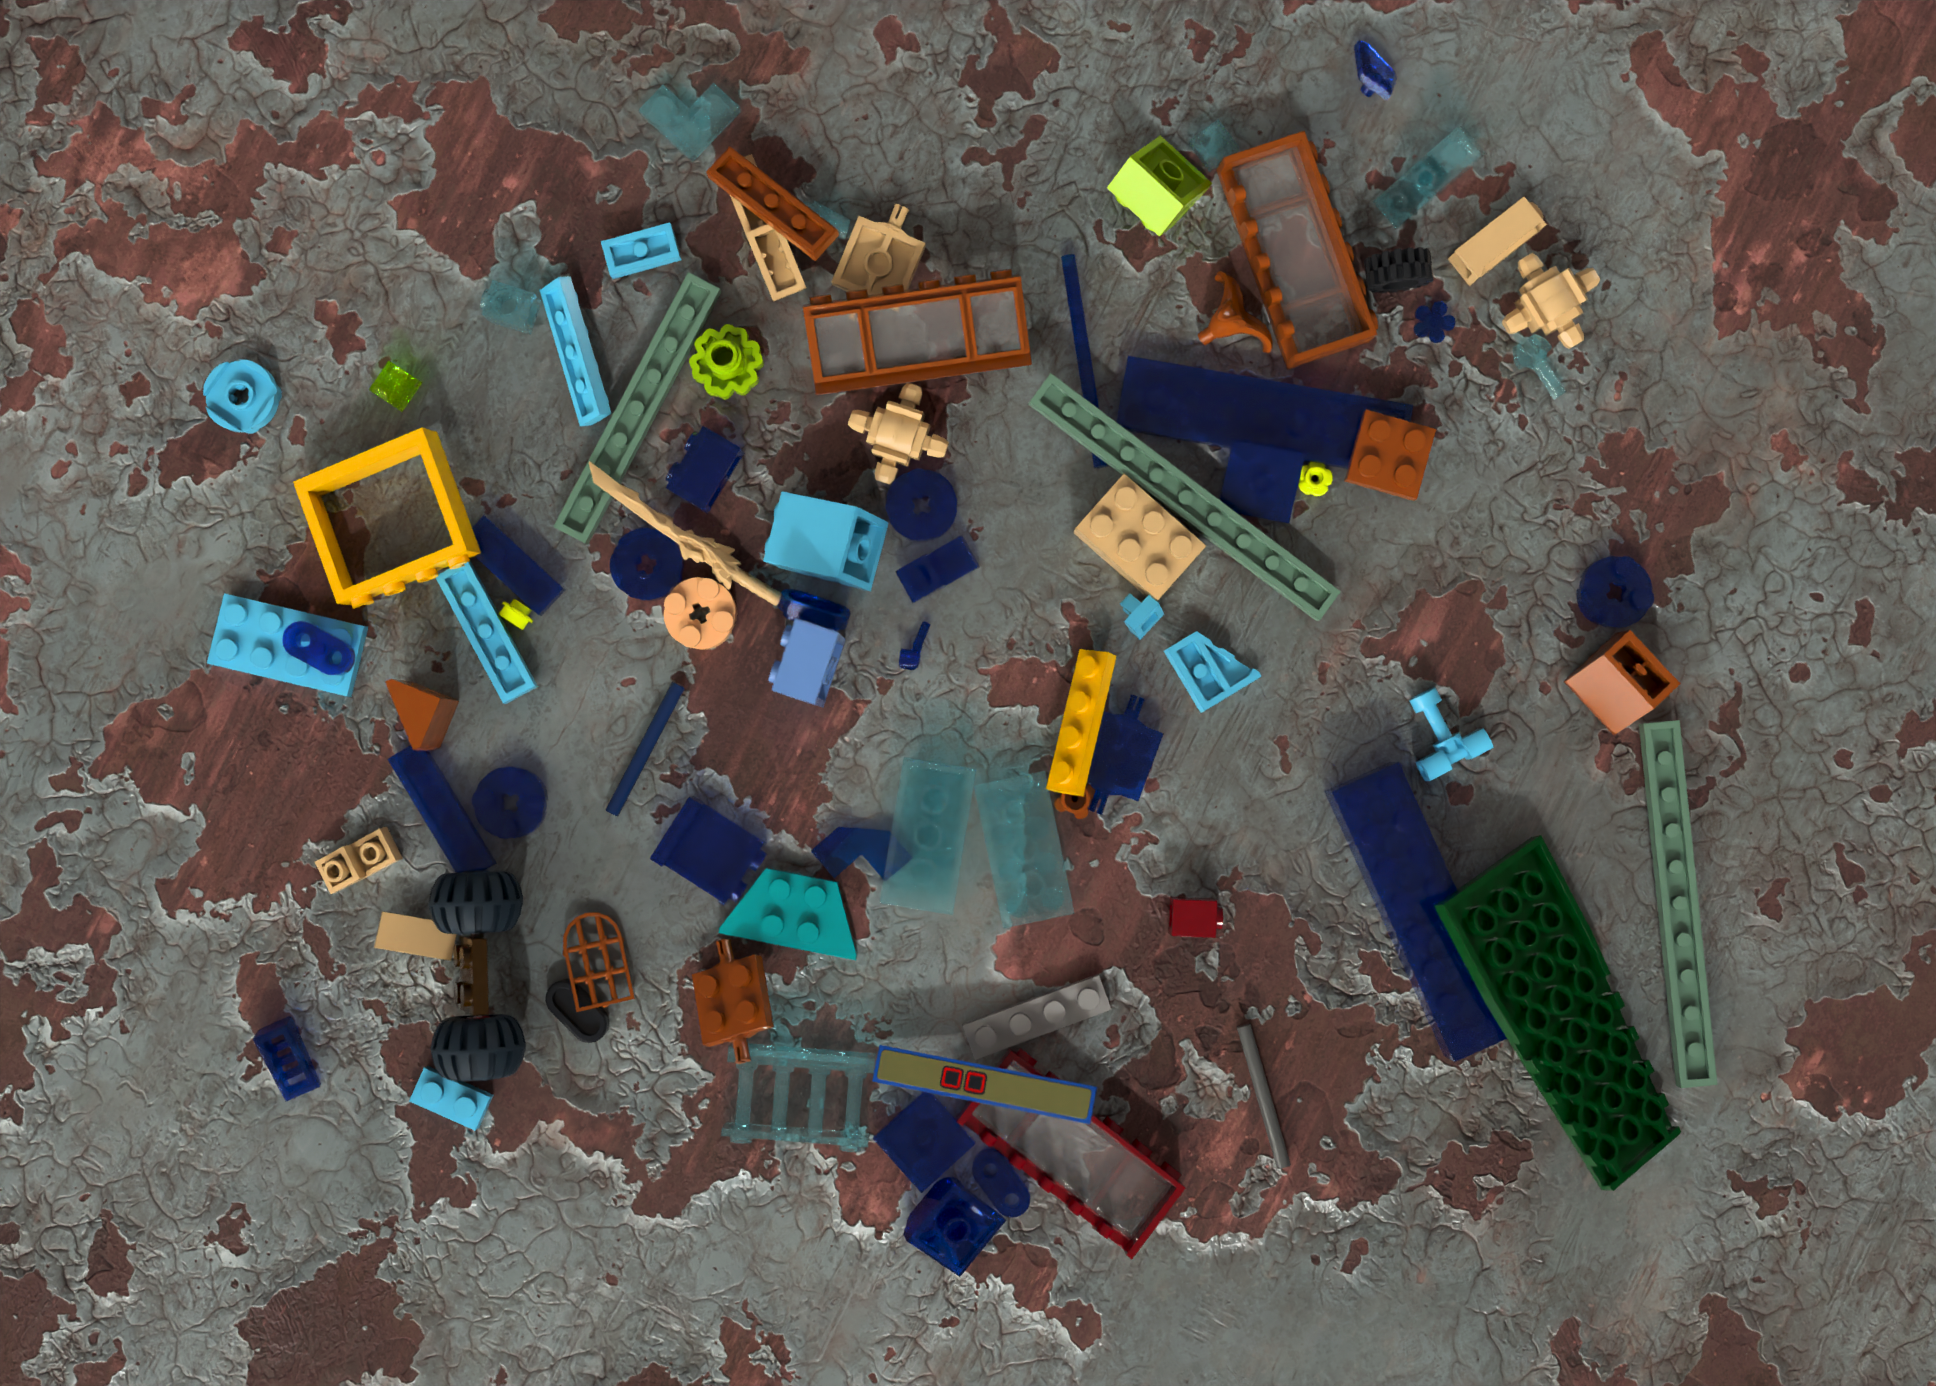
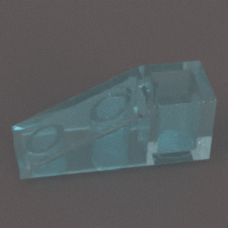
M1458 126L1375 199L1373 203L1394 228L1397 229L1486 155V152L1464 126Z

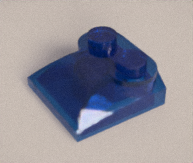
M945 1177L932 1186L910 1213L903 1235L907 1242L960 1277L1006 1222V1219L967 1190L960 1180L954 1177Z

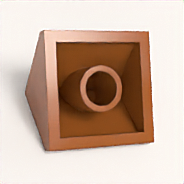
M397 679L385 681L413 750L434 751L439 749L459 700L414 682Z

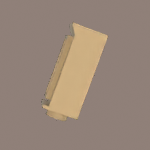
M1522 197L1454 251L1455 253L1447 259L1466 283L1471 286L1479 277L1485 275L1547 225L1543 220V213L1535 203L1528 202L1525 197Z

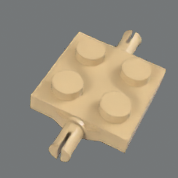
M895 204L888 223L873 222L858 216L832 279V285L845 291L867 289L868 295L882 294V287L903 284L904 290H908L926 247L925 242L908 236L901 229L909 209L904 206L901 209L900 204ZM894 307L889 309L899 312L901 307ZM852 313L848 316L851 320L855 321L856 319L858 322L857 313Z

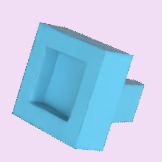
M1129 593L1120 603L1123 611L1129 615L1124 621L1126 626L1139 640L1164 615L1160 604L1150 595L1141 603Z

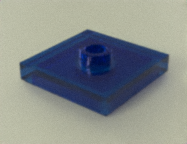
M1233 438L1219 500L1238 514L1289 523L1305 458V451Z
M923 1091L873 1136V1140L921 1193L976 1144L973 1137L956 1121L955 1117L933 1093Z

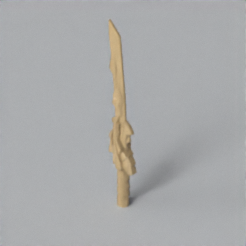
M589 461L588 464L593 482L643 520L678 543L683 559L692 558L696 563L706 562L709 566H712V573L715 574L718 582L723 583L728 590L731 588L733 580L774 606H777L783 594L739 568L741 562L731 556L735 552L734 548L716 543L714 538L697 536L692 530H682L673 524V517L656 512L640 500L638 492L619 484Z

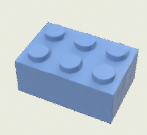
M795 618L793 626L787 624L781 639L780 646L785 648L781 662L775 660L770 672L769 682L774 683L772 691L824 707L846 639L839 632Z

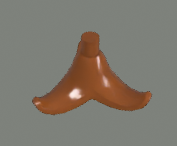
M1223 271L1217 272L1215 280L1224 285V294L1208 327L1198 333L1200 341L1207 345L1216 338L1248 334L1257 337L1262 342L1264 353L1271 352L1273 347L1271 333L1262 321L1245 311L1244 298L1239 284Z

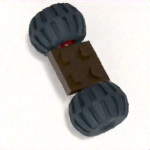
M480 870L446 873L436 879L431 889L429 910L437 929L446 934H470V936H459V945H454L453 959L454 966L460 967V982H455L454 984L455 1004H460V1010L471 1015L455 1016L441 1021L433 1035L431 1044L434 1066L438 1073L447 1080L480 1081L508 1077L517 1072L524 1058L526 1042L523 1030L517 1019L511 1015L489 1014L487 938L482 937H484V933L504 932L512 929L521 915L523 906L521 887L515 876L507 871Z

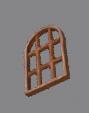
M598 912L584 913L575 917L567 926L563 935V956L567 963L576 1012L598 1007H608L611 1004L635 999L623 945L624 938L621 936L617 924L609 916ZM595 916L599 941L587 943L588 940L584 939L581 919ZM601 918L606 919L614 926L618 936L607 939V935H604ZM576 924L580 945L567 948L568 934L571 927ZM619 942L624 967L614 969V966L610 964L607 944ZM599 947V950H602L606 971L594 973V970L591 971L587 949ZM579 951V954L582 953L586 975L573 978L569 953ZM625 972L630 996L618 999L613 975ZM605 977V980L608 979L612 1000L598 1003L593 979ZM585 982L586 985L588 984L592 1005L579 1007L576 983Z

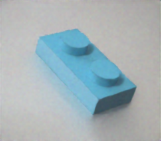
M670 222L601 241L612 279L682 260Z
M426 1066L419 1077L409 1102L476 1131L481 1125L493 1094L464 1081L447 1080L438 1073L437 1069Z

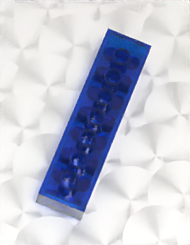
M1388 762L1324 791L1443 1055L1456 1062L1507 1039L1483 1000L1434 907L1457 889L1400 763Z

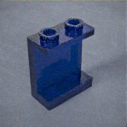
M695 796L687 799L650 859L661 867L667 866L717 898L718 902L725 906L730 900L736 903L748 885L743 879L750 869L756 872L764 861L767 853L763 851V848L767 842Z

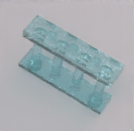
M733 1043L728 1047L727 1062L736 1061ZM748 1043L751 1061L736 1064V1068L739 1069L735 1123L726 1122L721 1128V1136H729L730 1141L734 1143H751L752 1138L839 1145V1150L846 1152H860L861 1147H868L870 1133L859 1132L863 1078H867V1073H874L877 1053ZM758 1064L773 1065L772 1071L776 1072L771 1125L750 1124L754 1070L758 1069ZM794 1067L809 1068V1074H812L808 1128L786 1127L790 1073L794 1072ZM831 1070L845 1071V1076L848 1077L844 1131L822 1129L826 1077L830 1075Z

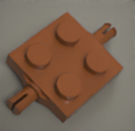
M722 939L716 942L720 962L710 969L692 974L702 1043L704 1046L709 1047L724 1042L733 1043L735 1063L743 1064L751 1061L747 1040L757 1032L774 1027L762 956L754 954L745 958L734 959L731 939Z

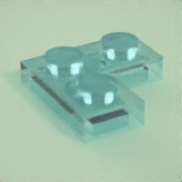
M715 83L690 108L663 84L639 109V112L693 163L741 112V109Z

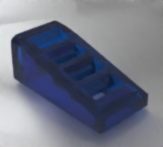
M288 1016L257 1031L253 1041L285 1101L320 1087L321 1083L292 1016ZM282 1034L284 1035L285 1039L272 1043L271 1039ZM288 1047L291 1048L292 1052L278 1058L277 1052ZM297 1060L298 1066L286 1071L283 1070L282 1066ZM304 1073L306 1079L292 1085L289 1084L288 1079Z

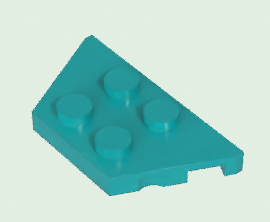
M765 868L719 928L720 934L851 960L857 959V950L854 946L838 881Z

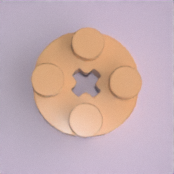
M694 577L684 580L673 588L664 601L663 615L668 632L676 641L689 648L707 650L719 646L730 636L737 618V606L731 593L727 588L710 578ZM700 604L702 608L709 607L710 613L706 614L707 621L701 624L698 619L692 620L691 614L695 612L694 606Z

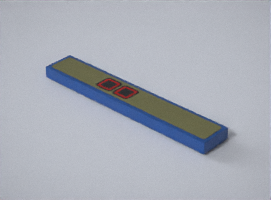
M879 1045L872 1082L1091 1124L1097 1087L883 1045Z

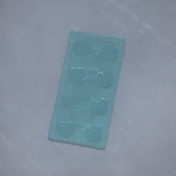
M1045 771L974 785L1003 928L1075 914L1050 793L1046 789L1047 778Z

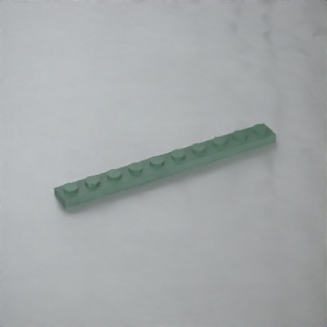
M1050 373L1028 403V405L1121 475L1126 474L1149 496L1314 620L1320 621L1341 591L1052 373Z
M1680 720L1639 724L1676 1086L1688 1088L1718 1085Z

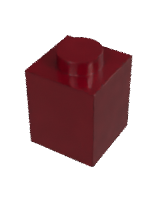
M1170 897L1168 933L1171 936L1216 938V929H1222L1223 908L1217 907L1215 899Z

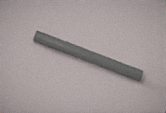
M1251 1023L1237 1026V1031L1277 1169L1286 1168L1291 1163Z

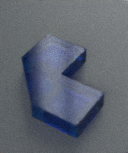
M838 826L811 850L834 878L859 856L863 855L886 882L913 858L890 830Z

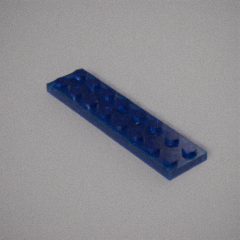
M1128 356L1116 422L1131 432L1309 463L1317 462L1327 466L1348 469L1361 418L1366 409L1411 422L1413 405Z

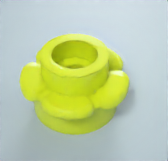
M1311 461L1309 465H1303L1297 473L1298 487L1306 495L1321 496L1328 491V485L1333 481L1332 472L1326 469L1325 464L1320 461ZM1313 475H1316L1318 477L1317 482L1312 481L1311 478Z
M513 599L510 604L505 601L501 603L504 607L498 615L523 631L528 622L533 623V619L529 617L532 610L521 602Z

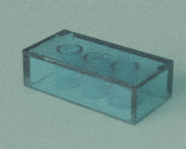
M903 758L880 897L881 904L953 915L976 769Z

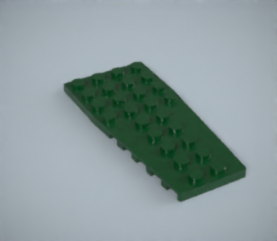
M1541 835L1534 836L1434 907L1487 1007L1601 1190L1614 1191L1681 1133L1679 1126L1671 1125L1664 1109L1669 1105L1664 1093L1656 1092L1649 1076L1654 1072L1650 1060H1642L1635 1045V1041L1640 1039L1634 1025L1627 1026L1620 1009L1625 1007L1619 991L1612 992L1605 976L1611 973L1596 939Z

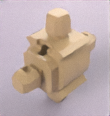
M1531 253L1518 261V270L1522 278H1527L1528 282L1518 289L1522 296L1514 302L1517 308L1504 317L1502 324L1508 334H1515L1529 327L1532 334L1542 329L1546 336L1558 330L1560 334L1557 337L1565 347L1570 349L1584 340V333L1579 323L1575 325L1573 320L1583 314L1580 305L1588 300L1585 294L1598 285L1600 277L1594 268H1586L1575 275L1570 268L1560 273L1556 266L1544 272L1542 269L1544 264L1537 255Z
M906 383L899 395L901 403L888 401L886 409L877 407L874 417H870V412L853 410L851 412L848 425L853 430L862 434L867 431L866 442L873 445L872 454L882 458L881 463L877 462L875 480L890 485L895 480L899 470L896 468L897 463L908 467L911 458L920 460L923 450L927 451L928 456L942 458L946 455L949 442L936 434H933L932 437L928 436L931 426L923 422L925 418L924 412L915 409L916 405L920 406L922 398V388L917 385Z

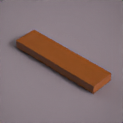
M730 146L706 171L711 181L814 261L839 236L838 229Z

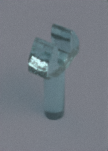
M1533 334L1528 340L1535 349V356H1529L1520 344H1517L1513 347V361L1518 369L1526 367L1534 369L1552 398L1556 399L1564 394L1566 390L1546 361L1547 353L1551 350L1552 346L1544 337Z

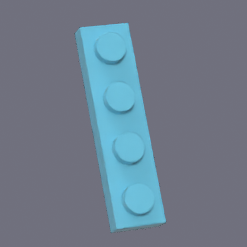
M571 276L558 277L540 289V294L580 427L591 426L611 414L609 400L603 387L598 363L594 357L588 329L583 320L578 303V295L574 289Z
M471 561L465 563V566L461 568H449L438 574L439 576L436 577V580L501 701L507 704L538 687L503 620L498 615L499 613Z

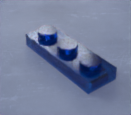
M483 515L472 527L481 551L475 557L534 612L542 616L566 589L487 516Z

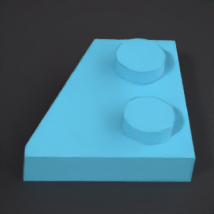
M1198 631L1164 650L1165 655L1200 713L1261 677L1259 671L1243 665L1234 659L1235 656L1224 648L1216 647L1210 639Z

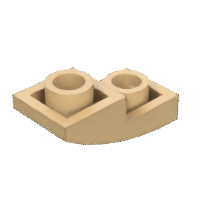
M386 826L350 845L337 849L315 861V864L330 894H333L403 858Z
M382 912L374 948L451 961L457 934H446L439 931L433 920Z

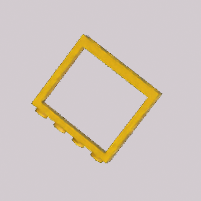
M423 427L293 481L337 604L352 605L353 609L362 605H370L374 603L373 597L383 593L385 596L400 593L406 590L405 584L414 580H417L418 583L432 580L439 576L437 571L446 567L450 569L461 568L465 566V563L470 562L469 558L481 553L440 438L435 431ZM421 454L453 545L353 585L321 496Z

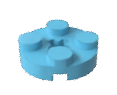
M239 359L240 361L219 364L208 375L203 387V395L206 396L207 404L205 408L208 415L214 422L228 430L246 433L257 432L274 417L282 396L280 387L267 369L253 361ZM247 387L249 390L248 401L236 405L235 403L238 398L234 395V392L237 389L244 391Z

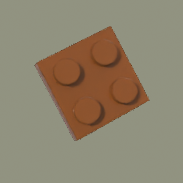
M1366 409L1361 418L1344 481L1415 501L1419 494L1436 429Z

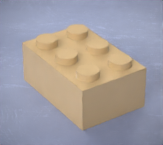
M1123 474L1074 530L1076 536L1145 597L1150 595L1156 601L1162 597L1206 547L1202 541L1126 474Z

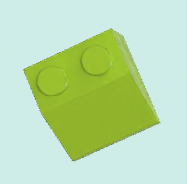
M1160 135L1128 158L1107 189L1115 195L1116 200L1121 205L1128 207L1135 213L1147 229L1155 232L1160 237L1183 217L1213 183Z

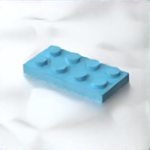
M224 593L207 664L352 697L368 627Z

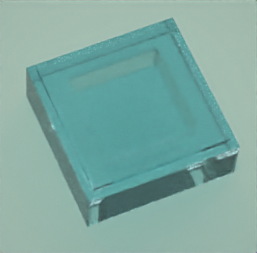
M1219 119L1190 139L1188 143L1209 172L1219 166L1223 157L1235 154L1240 148Z

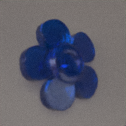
M1441 301L1435 302L1432 306V313L1425 305L1418 307L1415 317L1417 320L1422 321L1414 326V333L1418 338L1426 337L1430 331V341L1432 343H1440L1445 338L1443 330L1451 331L1454 329L1455 318L1451 315L1444 316L1447 312V305Z

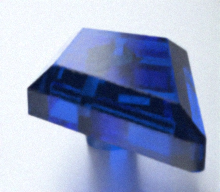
M1359 40L1354 45L1358 80L1364 83L1360 89L1367 97L1377 93L1387 101L1392 95L1397 80L1396 72L1368 43Z

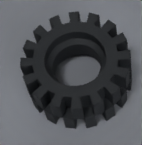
M1407 247L1405 250L1399 248L1391 252L1384 251L1382 254L1371 255L1372 257H1367L1364 260L1367 291H1371V293L1407 291L1409 288L1416 289L1420 288L1421 285L1426 286L1429 282H1433L1431 253L1427 248L1418 247L1413 249V247Z

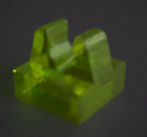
M388 360L369 388V391L403 412L422 382Z

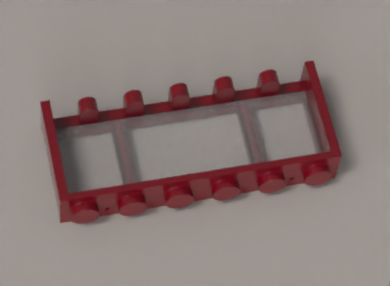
M1009 1047L995 1066L997 1068L1061 1080L1050 1070L1044 1075L1034 1066L1038 1061L1022 1048L1016 1053ZM968 1101L964 1108L956 1115V1121L961 1126L965 1124L979 1136L982 1142L990 1148L994 1147L1008 1158V1161L1015 1168L1026 1172L1037 1181V1184L1043 1190L1054 1194L1066 1204L1071 1212L1077 1216H1082L1104 1238H1109L1120 1246L1131 1259L1134 1258L1186 1189L1179 1181V1178L1182 1176L1179 1171L1166 1161L1161 1166L1150 1158L1153 1151L1135 1138L1131 1143L1120 1135L1124 1129L1109 1116L1101 1120L1093 1113L1091 1124L973 1101Z

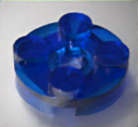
M916 468L904 473L893 482L887 494L886 511L892 527L899 535L911 541H929L942 537L954 524L957 516V497L953 486L944 476L932 470ZM915 498H929L928 506L931 508V511L928 514L923 511L919 515L913 512L915 509L913 500Z
M651 528L635 529L625 534L619 540V544L610 558V572L617 587L627 595L642 601H655L668 596L673 588L681 583L684 559L675 541L662 532ZM644 555H648L651 560L656 559L657 565L653 567V572L648 575L644 570H638V565L643 563L642 557Z
M1610 556L1590 564L1580 577L1582 579L1576 596L1581 612L1589 621L1596 625L1600 624L1613 629L1635 624L1643 618L1648 608L1654 602L1653 587L1648 573L1633 558L1628 556ZM1611 582L1615 586L1622 588V599L1619 602L1615 598L1608 599L1606 595L1610 591L1609 584Z
M503 767L491 771L480 781L476 792L472 796V805L478 822L487 832L502 839L519 838L534 832L544 821L547 813L545 811L548 794L544 783L535 773L518 767ZM505 794L509 796L518 795L519 800L516 802L517 811L514 812L511 809L505 810L502 805L505 802L503 797Z

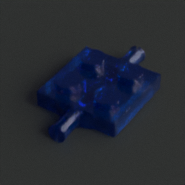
M1132 694L1124 714L1103 712L1087 783L1093 789H1096L1088 810L1095 812L1100 799L1096 811L1100 815H1103L1109 795H1122L1139 801L1164 734L1146 727L1140 720H1137L1145 699L1139 697L1133 710L1138 696Z

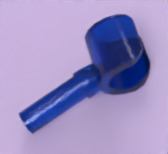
M922 622L912 650L901 648L899 668L907 670L918 668L922 645L931 626L929 623Z

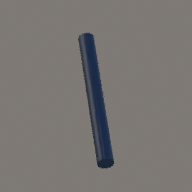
M672 682L605 809L607 812L619 816L685 689L679 684Z

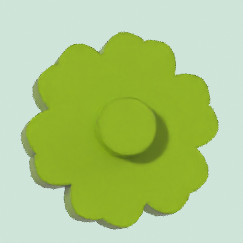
M730 324L724 325L720 332L709 328L702 336L695 340L694 346L698 353L692 355L689 359L692 376L696 382L704 384L705 390L710 396H718L721 399L727 400L733 395L734 391L739 395H746L751 388L759 383L756 371L764 366L761 347L758 342L749 340V335L744 328L735 327Z

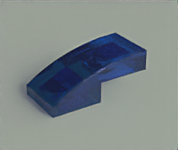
M959 536L895 572L912 603H915L980 568L964 537Z

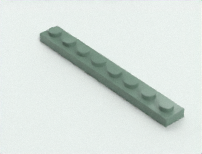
M689 272L687 273L556 520L554 528L587 545L589 544L613 499L611 495L593 482L588 464L589 461L616 482L621 483L687 359L695 340L698 338L722 292L720 288Z

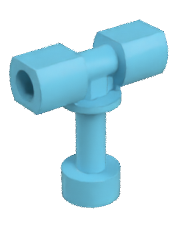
M1435 687L1409 700L1415 713L1424 712L1438 739V742L1433 744L1435 752L1415 762L1425 781H1431L1452 770L1451 765L1463 758L1466 760L1473 759L1494 748L1484 728L1477 729L1464 737H1461L1459 732L1451 734L1436 705L1442 699Z

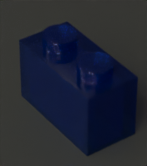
M703 426L699 433L694 431L688 438L684 447L687 453L681 463L675 462L666 476V481L669 483L665 488L708 515L745 453L737 445Z

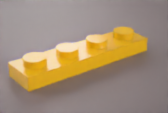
M1079 649L1046 789L1050 791L1084 796L1117 657L1110 652Z

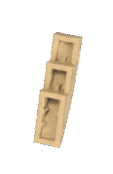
M752 154L745 156L748 161L757 167ZM730 195L773 302L806 289L787 239Z

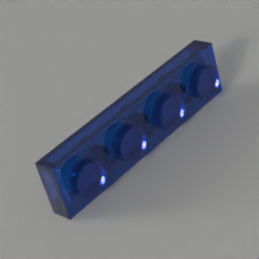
M410 745L388 759L456 873L487 870L497 864L429 751L413 750Z

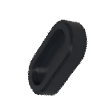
M570 979L559 980L547 990L545 1001L548 1009L578 1040L585 1043H593L607 1033L609 1017L602 1007L576 1012ZM576 983L579 1007L592 1005L590 995Z

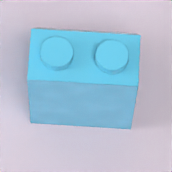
M782 491L779 502L774 509V522L770 537L765 543L763 562L781 569L871 592L889 522L856 506Z

